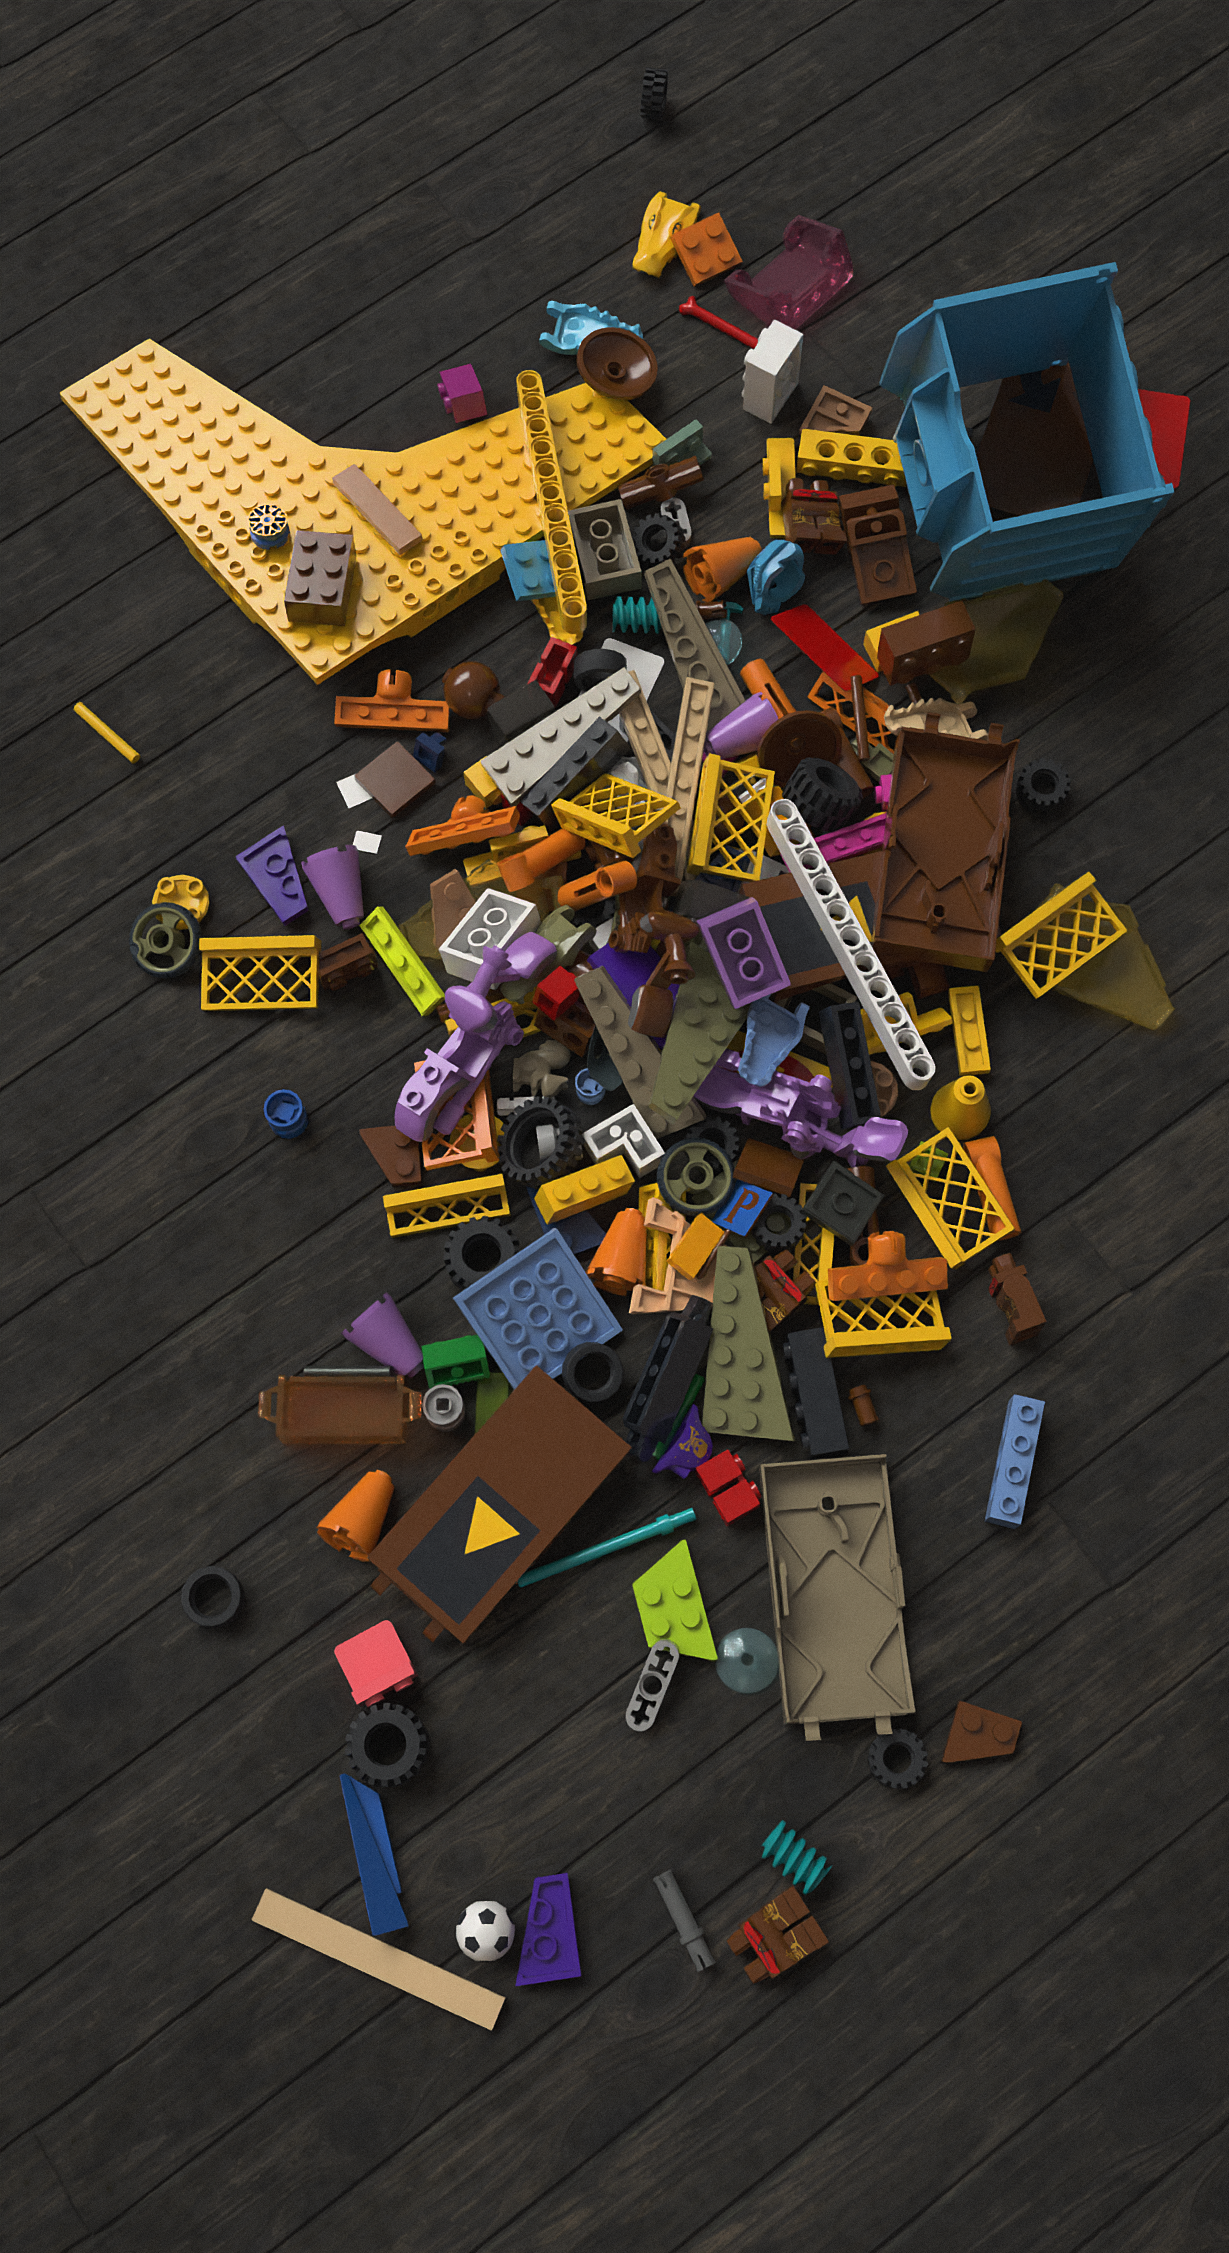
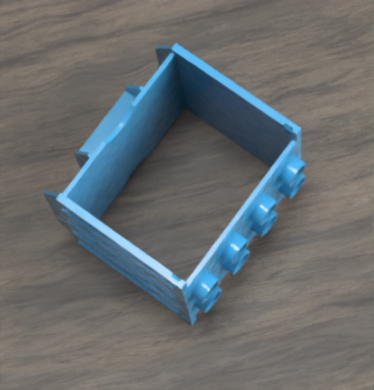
M1116 262L934 300L933 307L897 332L879 383L881 387L900 397V400H903L905 409L893 440L897 443L917 524L916 534L933 543L938 542L943 561L930 586V590L949 598L950 603L1118 567L1175 493L1173 484L1165 485L1162 475L1158 472L1152 448L1151 427L1148 419L1144 417L1138 393L1136 368L1129 358L1124 338L1122 313L1115 303L1111 283L1118 272ZM1069 361L1103 498L993 522L975 448L968 437L963 420L960 387L1049 369L1050 366L1054 365L1063 366Z

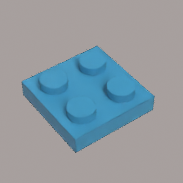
M545 540L503 545L500 551L516 601L556 597Z

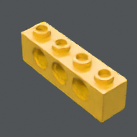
M802 429L796 473H803L807 476H827L836 480L850 479L858 480L861 483L874 482L886 484L887 486L894 484L895 487H905L906 479L897 443L894 440Z

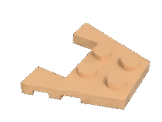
M652 1197L648 1200L644 1226L673 1235L670 1249L671 1255L691 1224L684 1220V1216L676 1211H670L662 1205V1201ZM716 1258L701 1280L697 1279L696 1274L689 1281L668 1264L664 1291L640 1284L634 1286L629 1313L647 1314L683 1311L692 1295L699 1296L713 1303Z

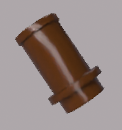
M725 600L707 603L696 601L695 606L703 620L727 618L728 611L724 609L727 606Z
M866 1385L849 1390L850 1396L848 1400L853 1402L860 1426H865L879 1420L869 1395L872 1391L871 1389L868 1390Z

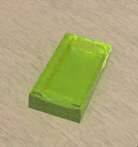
M490 1373L488 1379L485 1377L482 1380L477 1379L475 1434L508 1398L509 1382L503 1373Z

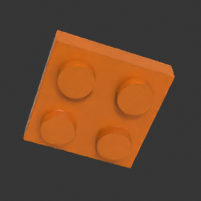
M719 212L672 234L670 237L694 287L741 265L743 262Z

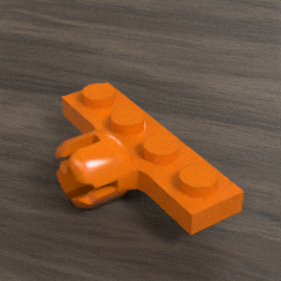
M390 669L383 670L378 674L377 693L374 697L336 696L334 724L336 727L449 732L450 708L446 701L412 699V679L409 673L396 670L394 685V675H391Z
M469 795L467 798L461 797L454 805L451 819L442 824L412 830L405 847L410 856L417 854L426 855L438 849H453L460 844L469 842L479 843L486 838L495 836L505 837L515 831L520 814L516 806L488 813V809L483 810L485 802L479 797Z
M884 1231L883 1235H879V1232H876L868 1237L869 1258L867 1263L857 1266L828 1268L829 1299L832 1301L948 1289L947 1259L936 1257L908 1260L906 1258L905 1236L894 1231Z

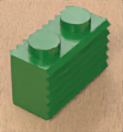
M468 1335L462 1338L421 1346L424 1369L430 1389L436 1385L445 1384L452 1386L453 1383L458 1385L459 1382L464 1384L465 1381L470 1382L471 1380L476 1381L477 1379L482 1380L484 1377L487 1379L490 1377L486 1349L478 1335Z

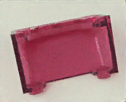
M801 215L796 216L784 230L783 241L786 249L754 278L751 279L748 272L740 269L734 271L724 280L729 294L768 327L775 319L796 330L843 288L853 275V263L843 230Z

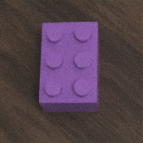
M753 897L696 921L730 1004L735 1009L791 985L759 904Z

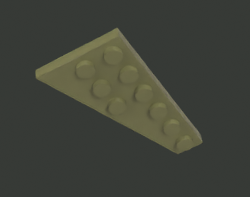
M692 941L687 948L686 957L696 976L685 984H679L673 1005L672 1020L666 1034L665 1045L660 1057V1066L648 1108L673 1125L747 1019V1013L751 1004L748 1003L737 1009L730 1004L711 955Z
M717 1246L711 1328H713L709 1339L702 1425L710 1433L796 1441L788 1415L789 1410L784 1398L780 1372L765 1318L766 1313L759 1293V1284L750 1248Z

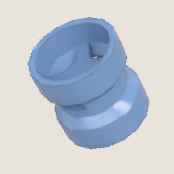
M588 1068L581 1070L575 1078L577 1098L587 1105L599 1103L605 1095V1088L591 1077Z

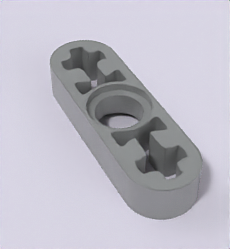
M659 1640L653 1645L627 1708V1724L636 1731H644L652 1726L679 1660V1648L671 1640ZM665 1646L670 1648V1654L674 1656L673 1660H666L662 1669L669 1671L668 1676H665L659 1670L649 1669L650 1664L657 1667L660 1656L656 1654V1650H663ZM656 1676L661 1680L662 1689L657 1694L646 1692L643 1683L647 1677ZM638 1694L646 1700L657 1702L655 1706L651 1703L648 1704L645 1714L649 1716V1720L643 1719L641 1724L635 1722L636 1716L632 1714V1710L638 1711L643 1702L642 1699H637Z

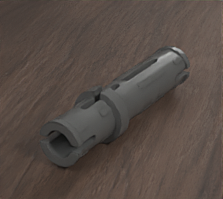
M670 1869L662 1873V1875L653 1878L681 1935L679 1941L681 1945L685 1944L694 1962L696 1971L699 1972L716 1963L702 1936L705 1932L702 1927L698 1928L672 1874V1870Z

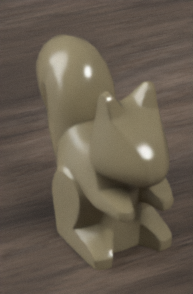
M547 1040L546 1043L539 1046V1050L527 1052L520 1058H514L513 1092H518L523 1084H528L531 1086L532 1097H535L538 1090L541 1089L544 1097L552 1098L561 1090L567 1089L568 1085L566 1083L568 1078L552 1075L551 1070L561 1069L568 1064L571 1058L570 1049L556 1040Z

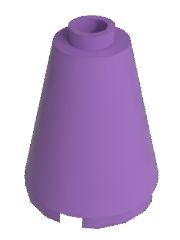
M762 692L753 694L706 732L703 750L706 756L709 753L719 755L721 760L757 752L762 736L778 720V716L767 698L761 700Z
M345 845L347 851L342 852L338 851L337 847L326 849L307 857L308 863L301 862L305 874L335 925L343 926L344 930L359 926V920L364 918L359 852L356 845Z
M386 1292L382 1296L385 1299L383 1304L377 1300L351 1323V1326L354 1328L351 1333L345 1329L341 1334L384 1366H393L394 1373L401 1378L406 1374L412 1378L424 1367L421 1363L423 1360L422 1351L392 1297Z

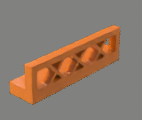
M823 671L807 697L824 710L833 707L839 714L842 723L856 732L855 722L853 721L854 717L849 718L843 713L841 703L845 701L853 703L852 691L841 689ZM824 683L833 688L835 700L826 701L817 695ZM863 687L866 718L873 717L876 719L880 733L874 734L867 731L868 742L875 747L881 743L894 754V750L888 746L886 735L891 734V732L885 730L884 720L885 712L890 705Z

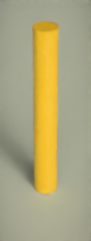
M82 702L74 706L73 710L131 763L134 764L140 759V754Z

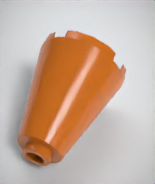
M745 537L687 549L683 555V558L687 557V564L683 566L686 580L696 595L701 593L705 597L703 601L712 602L747 573V569L754 558L762 551V548L753 538Z
M626 1208L625 1211L617 1213L586 1270L589 1279L594 1280L593 1285L596 1288L626 1296L627 1290L633 1291L634 1286L638 1284L645 1286L647 1227L644 1226L645 1217L642 1216L643 1213L634 1208Z
M380 1470L368 1472L319 1522L317 1526L318 1535L338 1551H341L342 1548L352 1551L349 1557L363 1562L369 1561L367 1557L377 1546L395 1489L391 1483L392 1478Z

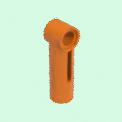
M764 659L753 660L743 667L740 671V676L751 694L762 692L761 700L767 698L770 701L778 719L796 712Z
M562 828L521 853L511 855L499 861L497 866L508 891L513 892L532 884L537 876L583 850L585 838Z
M621 861L601 867L595 872L561 886L557 895L560 906L569 905L576 912L620 893L633 890L637 884L636 871L628 861Z
M990 1136L963 1143L964 1151L1016 1229L999 1241L1019 1235L1021 1229L1001 1166V1153L996 1138ZM978 1190L980 1201L984 1209L986 1195L983 1191ZM990 1203L989 1211L996 1212L992 1204ZM987 1214L986 1221L990 1233L996 1234L1006 1227L999 1216Z

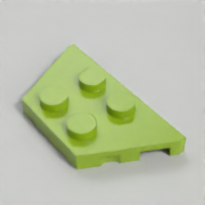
M682 1540L632 1584L648 1647L652 1649L656 1642L667 1639L673 1641L678 1646L680 1655L707 1659L712 1662L718 1661L687 1542ZM665 1646L664 1649L660 1651L670 1652V1648Z

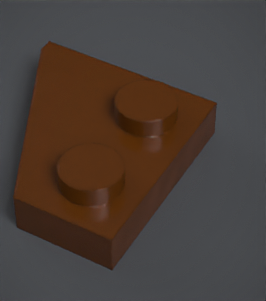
M396 1126L359 1129L362 1140L369 1148L392 1187L422 1184L419 1141L409 1138L396 1129Z
M958 1701L941 1762L951 1763L1012 1754L1022 1721Z

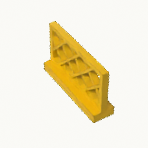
M709 753L702 767L687 873L699 875L702 872L746 882L760 880L767 831L766 823L770 810L775 771L720 760L721 756ZM722 771H733L740 781L728 787L722 779ZM754 776L766 778L765 789L759 793H756L748 782ZM743 784L752 797L741 804L732 791ZM725 795L728 796L736 807L726 815L718 806V800ZM753 801L762 810L761 816L754 821L744 809ZM739 811L748 825L736 831L728 818ZM716 814H717L718 817L720 818V819H718L717 821H715V819H716ZM723 822L731 836L720 842L714 834V827ZM750 828L758 837L757 844L751 848L746 845L740 836ZM733 839L737 841L744 851L734 859L724 848V845ZM756 849V855L754 856L752 851ZM717 850L720 851L728 862L721 868L709 865L710 855ZM747 856L754 865L753 874L742 872L736 862Z
M604 773L569 802L559 798L551 804L561 828L631 858H634L641 852L638 843L681 809L677 800ZM606 785L611 786V788L603 789ZM629 793V795L617 797V795ZM609 797H610L609 800L597 802V800H601V799H605V798H609ZM648 800L645 803L635 805L636 802ZM590 802L589 805L581 806L582 804ZM628 805V807L615 810L616 807ZM663 808L661 811L653 812L655 809ZM607 809H608V812H604V813H600V814H597V813H596V812H599V811H603V810H607ZM646 812L644 815L633 817L635 814ZM626 817L624 820L615 821V819ZM642 825L636 831L632 829V827Z
M1090 872L1084 874L997 938L996 953L1002 952L1036 999L1127 932V929L1092 884L1096 880ZM1087 894L1096 903L1095 913L1081 910L1082 898ZM1075 904V909H1071L1070 907ZM1061 913L1074 915L1073 929L1059 927ZM1080 916L1094 919L1093 933L1079 931ZM1053 920V925H1047ZM1100 920L1109 921L1116 932L1111 936L1100 935ZM1038 930L1052 931L1051 946L1036 943ZM1058 932L1072 935L1071 950L1056 947ZM1031 936V942L1025 941ZM1078 936L1092 939L1090 952L1076 951ZM1098 940L1103 941L1102 943H1100V944L1097 946ZM1017 946L1029 947V961H1019L1012 950ZM1036 949L1050 951L1048 966L1034 963ZM1056 953L1070 955L1069 967L1067 969L1054 967ZM1076 956H1077V957H1082V958H1080L1078 961L1075 962ZM1033 969L1048 972L1047 983L1041 988L1032 979ZM1053 973L1059 974L1058 976L1053 978Z
M315 935L199 938V950L202 951L201 1010L318 1009L319 953L321 952L322 941ZM272 957H279L285 965L273 976L264 965ZM284 957L292 958L289 961H287ZM300 957H311V967L302 976L292 965ZM243 958H251L257 965L244 977L235 967ZM210 959H222L228 965L217 978L210 972ZM290 968L300 979L287 990L278 980ZM262 969L271 980L258 991L249 981ZM233 970L242 981L230 992L221 981ZM310 976H311V984L307 981V979H308ZM276 983L285 994L277 1002H269L263 995ZM305 983L310 988V1001L299 1002L292 994ZM247 984L256 995L248 1003H241L235 995ZM219 985L228 995L220 1003L209 1004L210 992ZM290 997L294 1002L285 1001ZM260 998L264 1001L256 1003ZM231 999H233L236 1003H228V1002H229Z
M949 1127L899 1160L895 1159L886 1165L952 1269H958L967 1260L1016 1230ZM946 1137L953 1144L951 1158L935 1155L937 1143ZM931 1148L930 1154L923 1153ZM957 1152L963 1161L955 1160ZM917 1156L929 1158L926 1174L914 1173L908 1162ZM934 1159L950 1162L946 1179L930 1176ZM954 1164L968 1167L970 1173L967 1184L951 1181ZM917 1177L924 1179L923 1186L921 1185ZM973 1177L979 1186L972 1185ZM929 1180L945 1183L942 1200L932 1199L926 1193ZM950 1184L966 1187L963 1205L946 1202ZM971 1189L983 1191L986 1195L984 1209L967 1206ZM933 1203L941 1204L939 1211ZM990 1203L992 1204L996 1212L989 1211ZM945 1205L962 1209L958 1226L946 1224L944 1221ZM966 1210L983 1213L979 1230L963 1227ZM987 1214L999 1216L1006 1227L996 1234L984 1232ZM949 1228L957 1230L956 1237ZM966 1231L978 1234L976 1247L965 1253L959 1244L961 1232ZM983 1235L990 1237L981 1243Z
M828 1280L818 1281L815 1284L827 1341L824 1345L826 1358L941 1350L952 1339L949 1327H944L936 1290L927 1291L928 1296L924 1301L914 1293L901 1294L896 1303L887 1296L872 1297L867 1305L859 1298L849 1299L850 1302L862 1310L856 1320H854L841 1309L847 1300H842L839 1306H836L827 1299ZM905 1296L919 1306L913 1316L899 1306V1303ZM876 1298L891 1308L884 1318L870 1308ZM922 1309L933 1317L934 1326L926 1327L916 1319ZM894 1311L908 1321L904 1328H896L887 1321ZM865 1313L879 1323L876 1330H867L858 1323ZM836 1315L850 1325L847 1332L834 1333L832 1320Z

